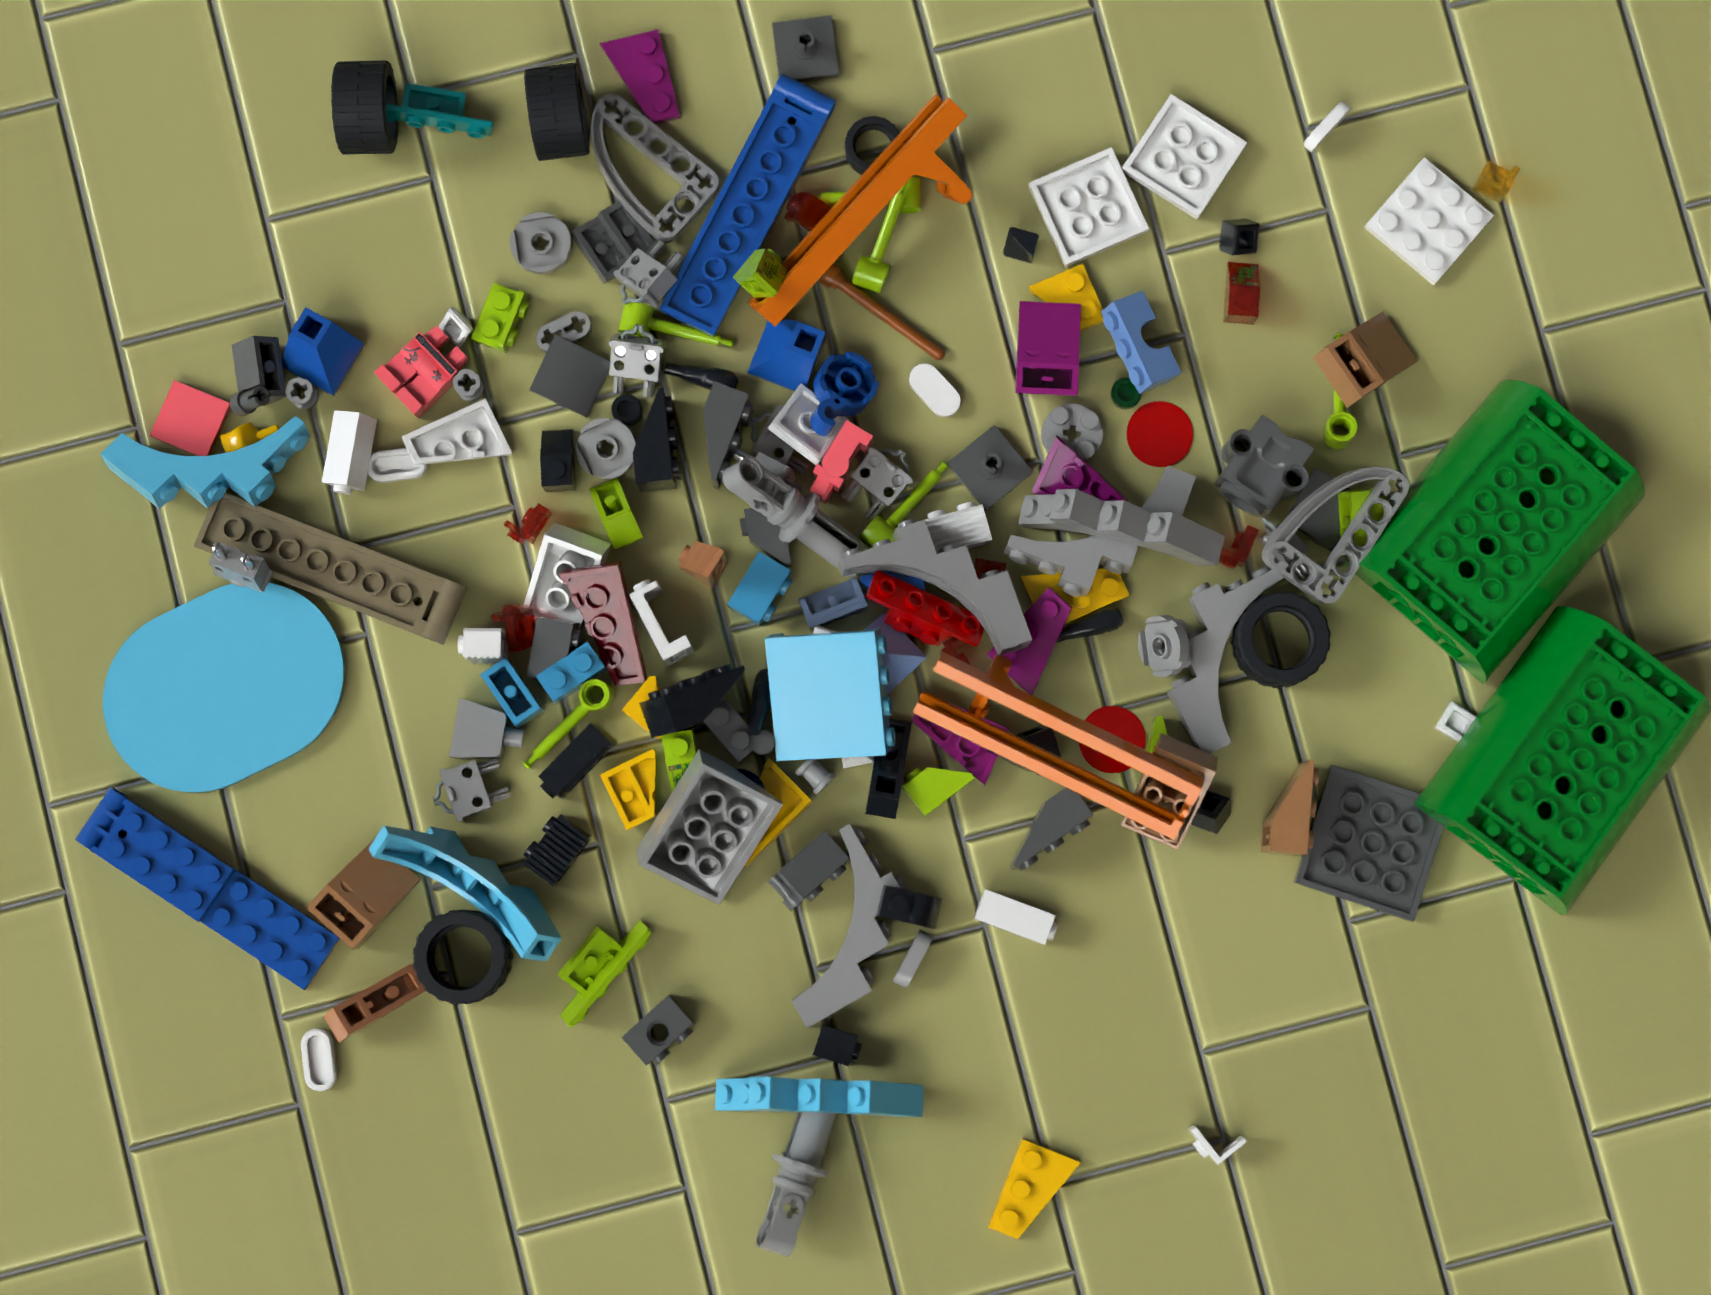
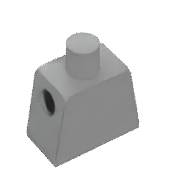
M459 698L449 757L455 759L503 758L505 746L523 747L525 730L509 728L510 718L506 713Z

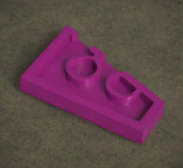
M658 29L600 43L601 49L613 64L616 72L624 81L646 118L654 124L680 118Z
M1058 435L1032 489V493L1037 495L1055 494L1056 490L1078 489L1102 501L1125 500L1128 502L1129 500Z
M1051 587L1023 614L1032 638L1029 646L1004 654V656L1012 661L1007 674L1031 695H1033L1053 648L1073 608ZM995 647L986 654L992 660L997 654Z
M914 714L912 722L985 786L997 756L989 753L986 748ZM983 718V720L1008 732L1009 728Z

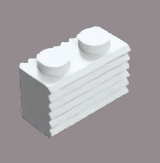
M971 501L958 505V511L946 514L945 509H941L927 514L928 519H925L937 554L941 548L956 544L957 548L966 545L967 549L991 543L992 536L983 504L975 506V502Z
M464 628L463 635L458 637V653L462 654L463 657L473 664L477 662L487 665L490 662L493 665L505 657L508 658V634L501 628Z

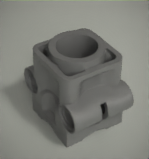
M1262 414L1250 431L1246 429L1235 431L1223 445L1221 456L1227 463V466L1215 482V485L1219 488V493L1237 508L1255 517H1267L1280 499L1290 500L1294 498L1307 485L1309 474L1303 465L1314 448L1300 439L1286 436L1280 431L1275 422ZM1234 444L1241 445L1244 452L1237 451ZM1285 477L1292 479L1295 487L1290 486L1286 482Z

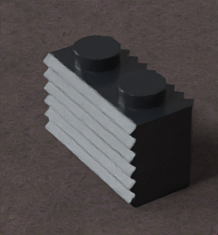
M560 814L558 818L552 816L542 829L546 834L539 843L533 841L523 855L527 858L523 864L555 887L592 839L590 834L563 814Z

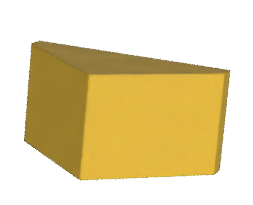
M649 676L622 709L625 714L648 733L650 732L639 703L649 699L648 693L659 689L656 676ZM661 736L655 737L657 740L662 739Z

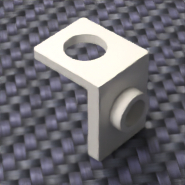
M1192 1125L1188 1128L1196 1139L1193 1143L1196 1150L1204 1159L1209 1155L1217 1165L1247 1142L1240 1135L1219 1153H1216L1197 1127Z

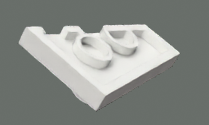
M486 398L402 436V440L415 466L512 455V451Z

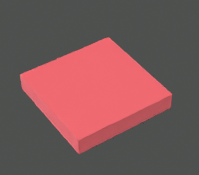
M174 380L150 436L193 455L210 456L231 409L230 403Z

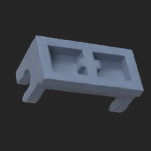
M856 577L798 599L810 631H813L816 626L823 627L868 609Z

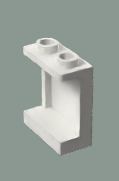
M647 579L633 587L634 592L629 595L666 665L669 666L694 653L686 635L669 643L648 602L663 593L658 581L656 580L651 583L650 579Z

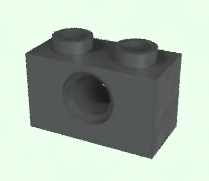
M668 995L621 1038L646 1066L651 1061L657 1065L670 1053L666 1048L676 1040L680 1044L693 1033L690 1026L695 1022L675 999ZM657 1023L666 1025L669 1030L668 1038L664 1041H658L652 1035V1028Z

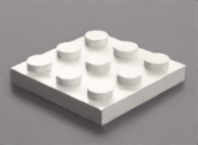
M1170 94L1122 167L1124 174L1197 220L1245 148L1247 142Z
M1112 147L1028 184L1065 267L1144 234L1149 230Z
M1424 157L1364 228L1434 286L1494 215Z

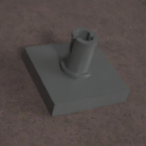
M831 15L772 23L779 77L783 73L799 82L839 77Z
M995 425L947 463L951 471L979 505L983 504L985 512L1033 474L1031 468Z

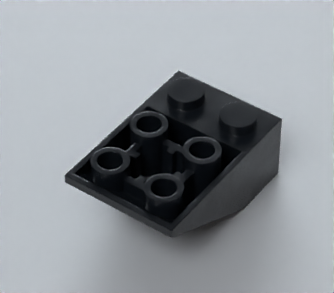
M664 388L658 389L633 450L635 482L640 493L677 489L676 480H681L678 457H673V450H678L677 433L674 426L670 427V420H675L674 403L671 396H666Z
M730 663L705 671L701 675L676 682L669 687L648 693L649 699L639 703L651 737L674 733L703 722L745 671L744 666L732 669Z

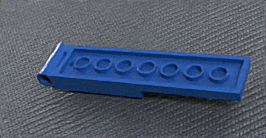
M783 73L780 75L676 275L677 281L668 290L659 307L661 312L713 338L715 337L741 287L733 276L755 250L761 249L768 233H771L827 125V121L834 111L837 100ZM793 121L795 124L790 125L789 122Z
M113 787L108 789L75 838L76 841L90 849V851L197 922H202L303 990L308 988L340 939L332 931ZM124 831L127 832L126 838H123Z

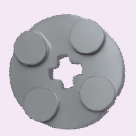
M536 212L522 218L515 230L513 229L510 237V248L515 260L525 271L543 275L555 272L567 264L572 249V240L568 228L563 222L549 213ZM543 236L545 241H549V245L545 246L543 251H539L537 247L533 248V243L538 241L537 237Z
M1073 403L1064 404L1054 408L1046 417L1041 429V442L1044 449L1049 453L1058 435L1086 461L1098 451L1103 436L1102 426L1097 414L1087 407ZM1070 427H1075L1076 432L1080 433V438L1077 437L1074 442H1068V437L1063 435V431L1069 430Z
M595 419L586 424L581 430L578 443H576V456L581 467L589 474L603 479L617 478L627 473L634 464L633 450L637 439L632 429L619 419ZM603 440L614 444L615 448L612 450L613 454L610 457L606 453L601 454L599 451L603 447Z
M1158 615L1148 618L1145 623H1148L1145 630L1140 631L1138 636V651L1144 666L1149 665L1154 671L1150 673L1156 677L1177 675L1183 668H1187L1191 664L1185 621L1175 619L1171 615ZM1162 643H1165V649H1162Z

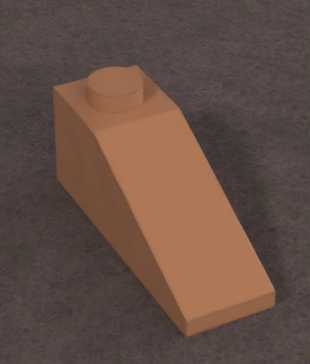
M696 540L692 547L688 544L686 545L678 559L682 562L679 566L681 571L712 589L728 564L725 552L722 549Z
M412 964L338 1004L323 1016L339 1043L426 991L422 983H419L416 977L417 973Z

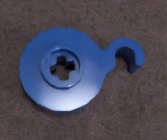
M848 351L845 354H837L835 356L832 354L817 371L813 387L815 396L820 404L810 418V425L818 435L827 436L836 423L833 420L836 417L854 416L861 413L876 395L879 382L878 380L876 381L875 375L872 372V364L863 356Z

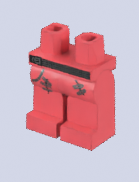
M438 326L429 330L424 336L419 332L387 364H382L374 371L378 378L419 419L453 385V378L469 361V358L457 346L445 357L438 351L449 340V337Z
M846 420L825 454L822 466L817 464L814 468L813 476L815 481L809 492L818 494L820 502L825 505L834 491L841 494L845 487L844 482L849 477L852 462L860 450L868 454V449L873 446V435Z

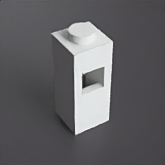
M334 410L322 483L333 486V492L351 495L352 490L365 491L377 419L360 412Z
M986 889L982 893L973 918L1045 945L1047 939L1053 940L1058 927V923L1054 922L1056 915Z

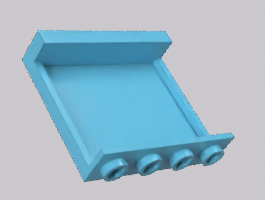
M881 627L867 631L784 636V633H777L765 638L776 761L887 755L892 750V746H895V730L893 727L890 728L889 715H892L893 704L891 697H887L886 685L890 683L889 667L884 666L883 654L887 653V640L885 635H881Z

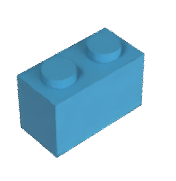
M758 552L727 603L728 608L759 626L763 620L769 622L777 609V606L774 605L775 600L779 594L785 596L793 582L789 578L791 570Z
M586 642L536 677L551 700L558 704L578 691L586 681L596 679L606 672L607 669L592 646Z
M505 657L480 674L514 726L520 728L544 712V709L508 658Z

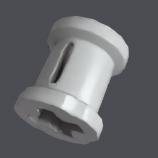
M471 369L460 370L453 378L454 389L465 401H476L484 393L483 381ZM471 379L475 385L470 387V391H466L463 386L467 385V380Z
M296 377L288 382L285 393L290 402L296 407L307 410L316 405L318 391L307 379ZM301 388L306 390L304 392L306 397L303 399L298 397L300 395L298 390Z
M808 759L795 772L797 776L802 775L814 788L813 792L816 795L836 777L833 773L829 774L817 759Z

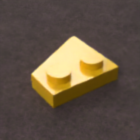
M1083 264L1035 283L1028 288L1033 296L1036 295L1043 302L1081 304L1080 332L1103 323V316L1101 314L1103 308Z
M654 749L600 774L627 831L655 818L656 752Z

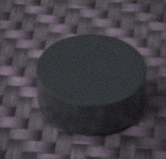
M624 394L618 396L613 401L611 412L614 419H619L626 425L631 426L640 420L642 406L635 396Z

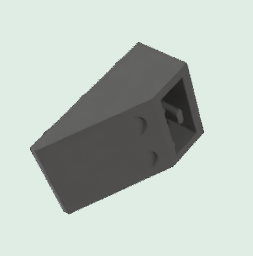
M714 381L703 408L711 480L714 488L719 489L721 482L723 483V473L726 468L730 467L732 454H737L736 451L741 448L743 442L741 430L743 426H749L754 410H752L753 405L750 402L749 394Z
M1065 788L1041 805L1010 864L1011 869L1019 866L1021 871L1025 870L1039 860L1036 856L1037 853L1043 849L1047 853L1053 851L1065 842L1062 836L1070 831L1073 836L1090 825L1087 819L1093 816V814L1078 793Z

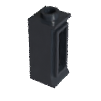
M590 723L538 776L543 781L540 787L552 799L556 795L564 799L563 793H569L607 754L605 750L615 746Z

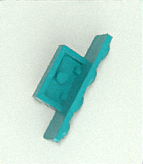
M405 83L402 106L386 103L388 123L397 120L406 122V125L414 128H423L424 125L437 127L436 129L443 133L467 132V135L473 138L491 136L493 129L492 121L463 117L466 93Z

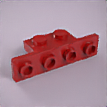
M879 570L874 573L866 597L890 608L886 613L884 623L891 625L896 631L907 632L916 636L928 645L939 647L949 635L975 647L980 644L984 628L972 612Z

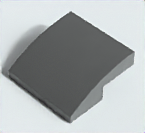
M620 201L600 211L598 217L575 228L571 233L572 238L603 284L616 278L614 271L619 270L637 248L646 253L654 244L648 232L629 214Z
M554 335L529 390L587 418L610 370V361Z
M1315 467L1309 476L1307 485L1301 490L1287 516L1311 493L1334 478ZM1338 493L1315 510L1297 529L1308 535V539L1330 552L1333 551L1341 538Z

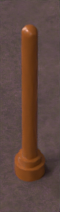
M835 263L819 279V282L828 289L830 287L834 290L840 289L934 359L941 360L944 358L945 353L943 349L845 279L846 275L842 273L843 269Z

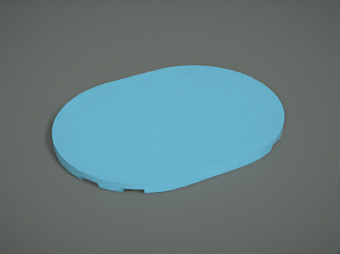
M269 582L263 593L234 584L219 587L147 622L137 629L120 647L108 670L103 691V713L108 734L122 759L136 773L156 785L175 791L196 793L227 788L303 751L324 732L323 730L327 727L334 714H336L343 695L345 660L342 646L335 629L324 613L315 604L294 590Z

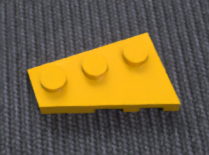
M1097 569L1087 596L1081 595L1080 597L1071 596L1065 593L1062 587L1057 586L1061 574L1020 576V580L1032 605L1051 587L1073 607L1065 624L1129 597L1121 575L1109 572L1106 569Z
M770 758L765 763L764 770L756 784L783 802V806L746 862V867L813 803Z
M1021 1139L988 1228L1018 1239L1081 1162Z

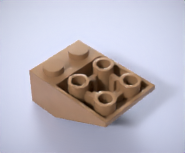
M1384 312L1379 313L1344 334L1313 357L1347 408L1417 362Z
M1160 733L1151 753L1203 778L1202 790L1194 805L1191 806L1174 840L1124 816L1121 826L1178 850L1216 773L1218 757ZM1142 773L1134 792L1176 814H1179L1187 796V794Z
M1308 760L1299 764L1264 819L1261 853L1300 856L1307 855L1308 849H1312L1314 831L1309 830L1310 818H1314L1316 813V799H1312V786L1317 787L1319 777L1318 768H1314V760Z
M373 841L343 868L306 907L352 950L359 949L421 880L408 867L374 858L369 851Z

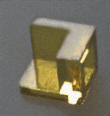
M1487 161L1472 190L1500 203L1508 194L1520 168L1514 166L1508 171Z

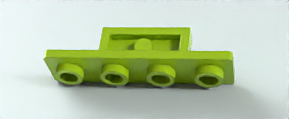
M639 920L620 943L596 926L559 970L558 976L578 991L577 995L560 1014V1017L570 1028L584 1020L595 1000L603 997L616 975H620L626 970L631 957L646 946L652 931L642 921Z

